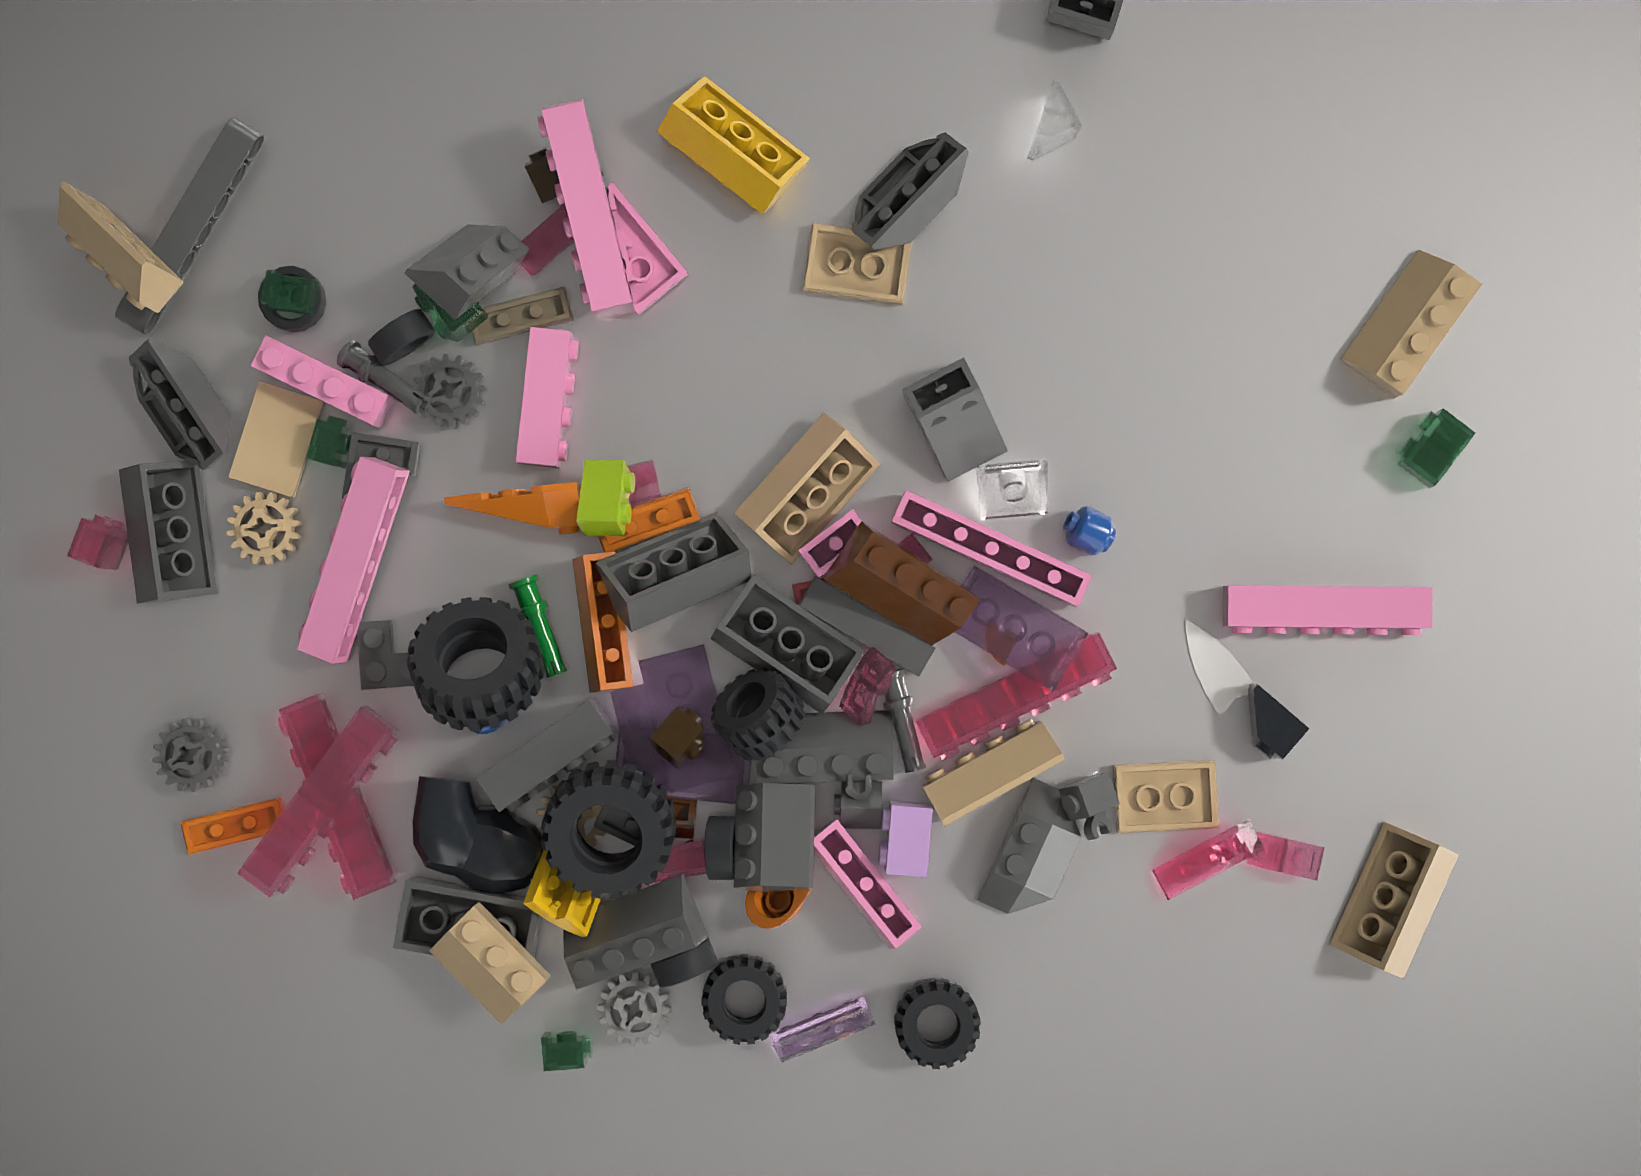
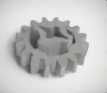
M634 970L631 979H628L625 973L620 974V983L617 984L612 979L607 983L611 992L602 991L600 993V997L606 1000V1003H601L597 1006L598 1011L605 1012V1015L599 1019V1023H608L610 1025L606 1032L608 1036L614 1032L619 1034L617 1038V1043L619 1044L625 1037L629 1038L631 1046H635L637 1038H641L644 1044H648L650 1033L656 1037L660 1036L661 1031L658 1028V1024L662 1026H667L669 1020L662 1015L671 1012V1006L663 1004L670 995L668 992L660 994L658 982L654 985L650 983V973L644 979H639L638 970ZM637 986L636 991L630 994L618 993L626 987ZM648 992L654 997L657 1010L649 1005L646 997ZM640 995L639 1009L643 1013L637 1011L635 1016H632L631 1021H628L630 1007L627 1005H631ZM612 1006L613 1009L619 1011V1014L622 1019L621 1024H619L615 1020L612 1013ZM641 1022L650 1023L649 1026L643 1029L631 1030L635 1024Z

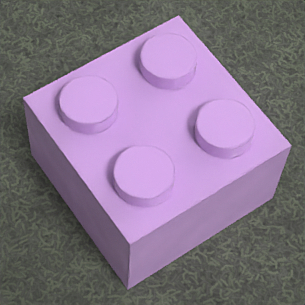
M890 801L889 808L882 809L881 828L882 831H887L886 842H880L878 862L879 865L884 866L886 874L927 878L933 808L930 804Z

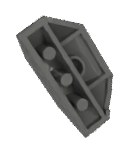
M946 132L937 135V138L924 140L906 147L859 195L851 231L874 250L911 243L958 194L969 153L967 148Z
M153 338L147 339L129 356L130 366L133 367V379L138 400L175 456L191 464L198 465V468L202 470L209 469L228 452L231 414L193 358Z
M1034 777L1031 779L978 895V901L1006 914H1010L1054 899L1082 838L1076 821H1070L1067 812L1063 808L1058 788Z

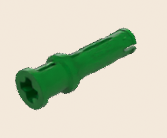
M535 574L510 583L508 586L509 589L514 590L520 611L534 628L543 658V667L546 677L549 678L556 675L552 662L555 665L557 674L566 672L567 668H565L546 617L545 610H548L547 601H543L536 585L538 577Z

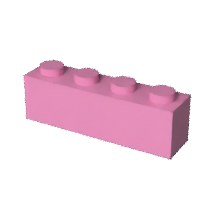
M530 327L516 462L518 464L560 468V461H566L568 441H563L564 427L569 428L571 422V408L566 407L567 395L573 394L575 386V374H570L571 360L577 361L579 341L574 340V334L571 331Z
M266 335L251 364L252 367L378 428H381L394 401L393 397Z
M838 820L831 821L814 835L815 856L889 949H896L922 928Z

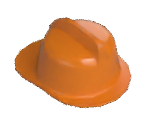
M811 888L771 892L748 891L745 899L746 914L750 921L760 928L771 929L779 927L796 917Z

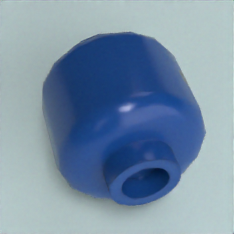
M1090 506L1081 507L1077 512H1070L1063 525V529L1066 530L1067 543L1090 556L1106 552L1112 545L1116 535L1112 519Z

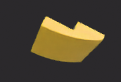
M543 850L523 904L556 926L580 937H587L601 899L591 897L592 891L583 889L582 893L573 890V882L569 879L563 883L556 876L558 867L550 868L545 859L548 850Z

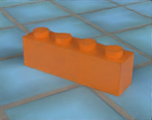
M616 551L581 555L572 559L589 693L633 687L625 623L614 609L596 564L598 561L615 555Z

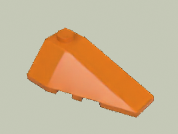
M577 482L531 487L532 491L509 489L499 491L498 494L477 493L444 497L445 505L545 528L558 529L559 535L579 533V525L576 520L581 485Z

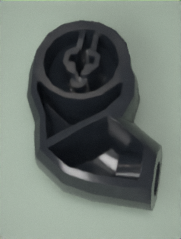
M419 776L412 827L413 845L424 866L455 876L469 887L489 893L513 892L528 888L543 853L541 845L542 833L536 825L524 818L518 817L514 812L510 813L506 808L498 812L494 805H479L468 781Z

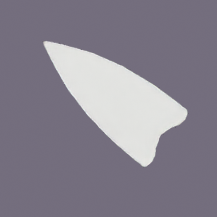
M1185 620L1188 648L1195 672L1216 712L1222 714L1228 710L1230 704L1236 698L1249 696L1248 688L1253 681L1231 652L1215 637L1189 620Z

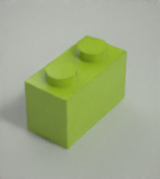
M584 460L576 520L584 536L625 535L626 524L631 522L632 511L629 495L634 493L635 475L633 472H630L624 460Z

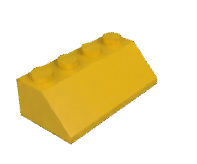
M705 76L672 103L657 130L671 145L681 150L698 166L708 171L722 185L731 189L762 215L779 200L810 159Z

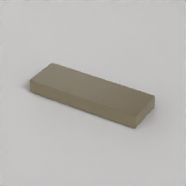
M565 286L467 311L475 345L530 332V327L546 328L574 320Z

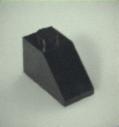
M1252 683L1248 688L1251 736L1258 741L1255 747L1269 759L1273 756L1284 759L1310 728L1259 684Z

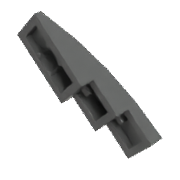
M816 576L798 604L806 611L917 676H920L936 649L933 645L931 646Z

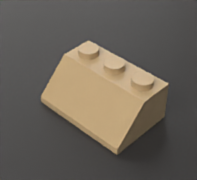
M480 902L473 906L429 950L500 1024L504 1023L551 976Z

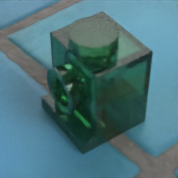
M329 415L327 421L317 419L306 458L346 469L347 462L341 461L342 454L347 455L350 448L351 435H348L349 428L346 427L348 421Z
M564 1031L556 1033L557 1038H552L551 1032H544L541 1037L544 1071L585 1068L588 1063L587 1058L593 1057L591 1037L586 1038L585 1035L577 1036L576 1031Z

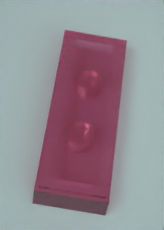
M565 204L521 241L530 249L521 265L532 278L575 242L574 237L567 238L563 218L568 217Z

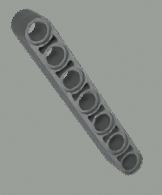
M231 118L223 127L151 249L182 280L263 144L264 135L236 118ZM126 291L116 309L115 317L147 335L157 324L170 300L159 313L147 307L140 310L126 299L128 294Z

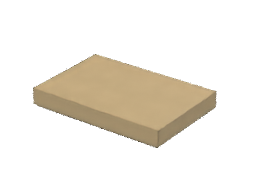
M812 223L803 291L903 305L911 243L874 250L851 231V228Z
M259 381L228 477L295 498L325 402Z
M1215 760L1113 765L1114 789L1120 803L1115 806L1117 833L1219 828Z

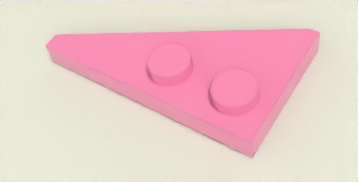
M611 182L607 186L609 204L634 310L639 316L685 278L688 272L613 182Z

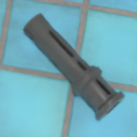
M351 340L347 342L337 356V365L352 370L363 383H373L408 407L416 415L422 414L419 408L425 412L429 407L431 401L429 396L414 388L385 366H382L376 356H371L361 349V345L357 341Z
M901 668L878 674L876 679L882 684L886 700L883 706L886 711L891 712L905 767L904 770L905 773L914 772L912 757L915 759L918 770L926 768V764L923 760L909 707L913 705V697L908 695L904 681L906 670Z

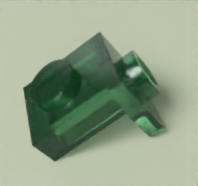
M267 270L265 279L260 287V301L276 311L312 315L319 282L313 278L287 276L275 270Z

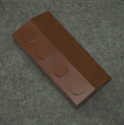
M863 521L860 522L823 577L829 583L931 646L962 628L980 601L967 587Z

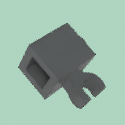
M1109 772L1088 776L1058 789L1062 798L1063 808L1067 812L1069 820L1086 818L1083 830L1088 840L1099 838L1097 826L1101 835L1112 832V824L1107 818L1105 810L1120 803Z
M847 775L846 781H841V794H834V815H840V824L844 828L881 829L882 781H872L870 775H865V781H852V775Z

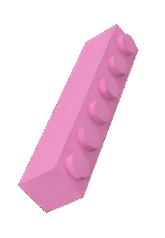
M580 98L543 107V116L537 117L542 137L548 136L551 150L546 151L550 171L557 170L560 183L555 184L554 187L559 205H566L568 217L563 218V224L567 238L574 237L577 250L571 251L575 270H582L585 283L579 284L583 303H590L592 311L631 303L632 296L584 100Z
M360 456L359 461L353 466L351 471L352 483L348 494L342 499L340 505L342 513L338 525L330 535L331 547L327 558L323 560L319 569L321 577L317 589L312 593L309 600L310 611L307 620L299 630L298 638L300 642L297 650L332 664L348 661L407 482L409 470L375 457Z
M907 490L904 492L891 521L896 526L1073 607L1079 606L1093 576Z
M1223 586V626H1232V633H1253V627H1266V634H1286V627H1300V634H1320V627H1333V634H1354V628H1367L1368 635H1388V628H1401V635H1422V628H1432L1433 587Z

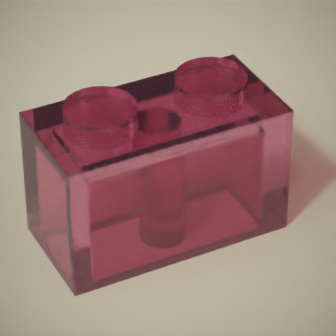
M96 514L93 519L81 517L67 556L96 568L118 570L128 545L127 530L122 529L124 522Z

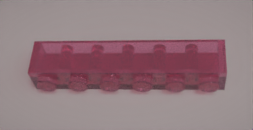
M1095 632L915 720V723L933 758L940 756L943 761L960 753L958 746L970 741L972 746L989 739L990 735L988 732L1001 726L1002 731H1005L1021 723L1019 717L1030 711L1033 716H1036L1050 709L1049 702L1059 697H1062L1063 701H1067L1081 694L1082 692L1079 687L1092 682L1095 687L1112 678L1110 672L1116 670L1117 667L1100 633Z
M316 694L278 709L281 715L278 718L279 727L285 737L289 736L293 745V749H290L292 760L297 768H302L306 780L302 781L304 791L310 800L314 799L318 809L315 812V818L321 831L326 830L331 843L327 844V848L333 862H339L343 873L340 875V882L345 893H351L354 900L397 882L324 695Z
M361 706L241 866L237 874L268 897H273L278 892L284 894L296 878L292 874L299 864L304 867L314 856L316 850L313 848V845L319 837L325 839L336 826L337 822L333 819L339 810L342 809L345 812L357 797L354 790L362 781L366 784L375 774L378 767L374 763L380 755L387 756L395 747L398 739L394 736L399 729L369 706Z

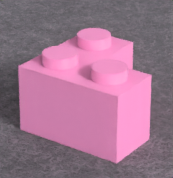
M853 509L798 550L800 556L818 578L827 573L860 524L861 519Z

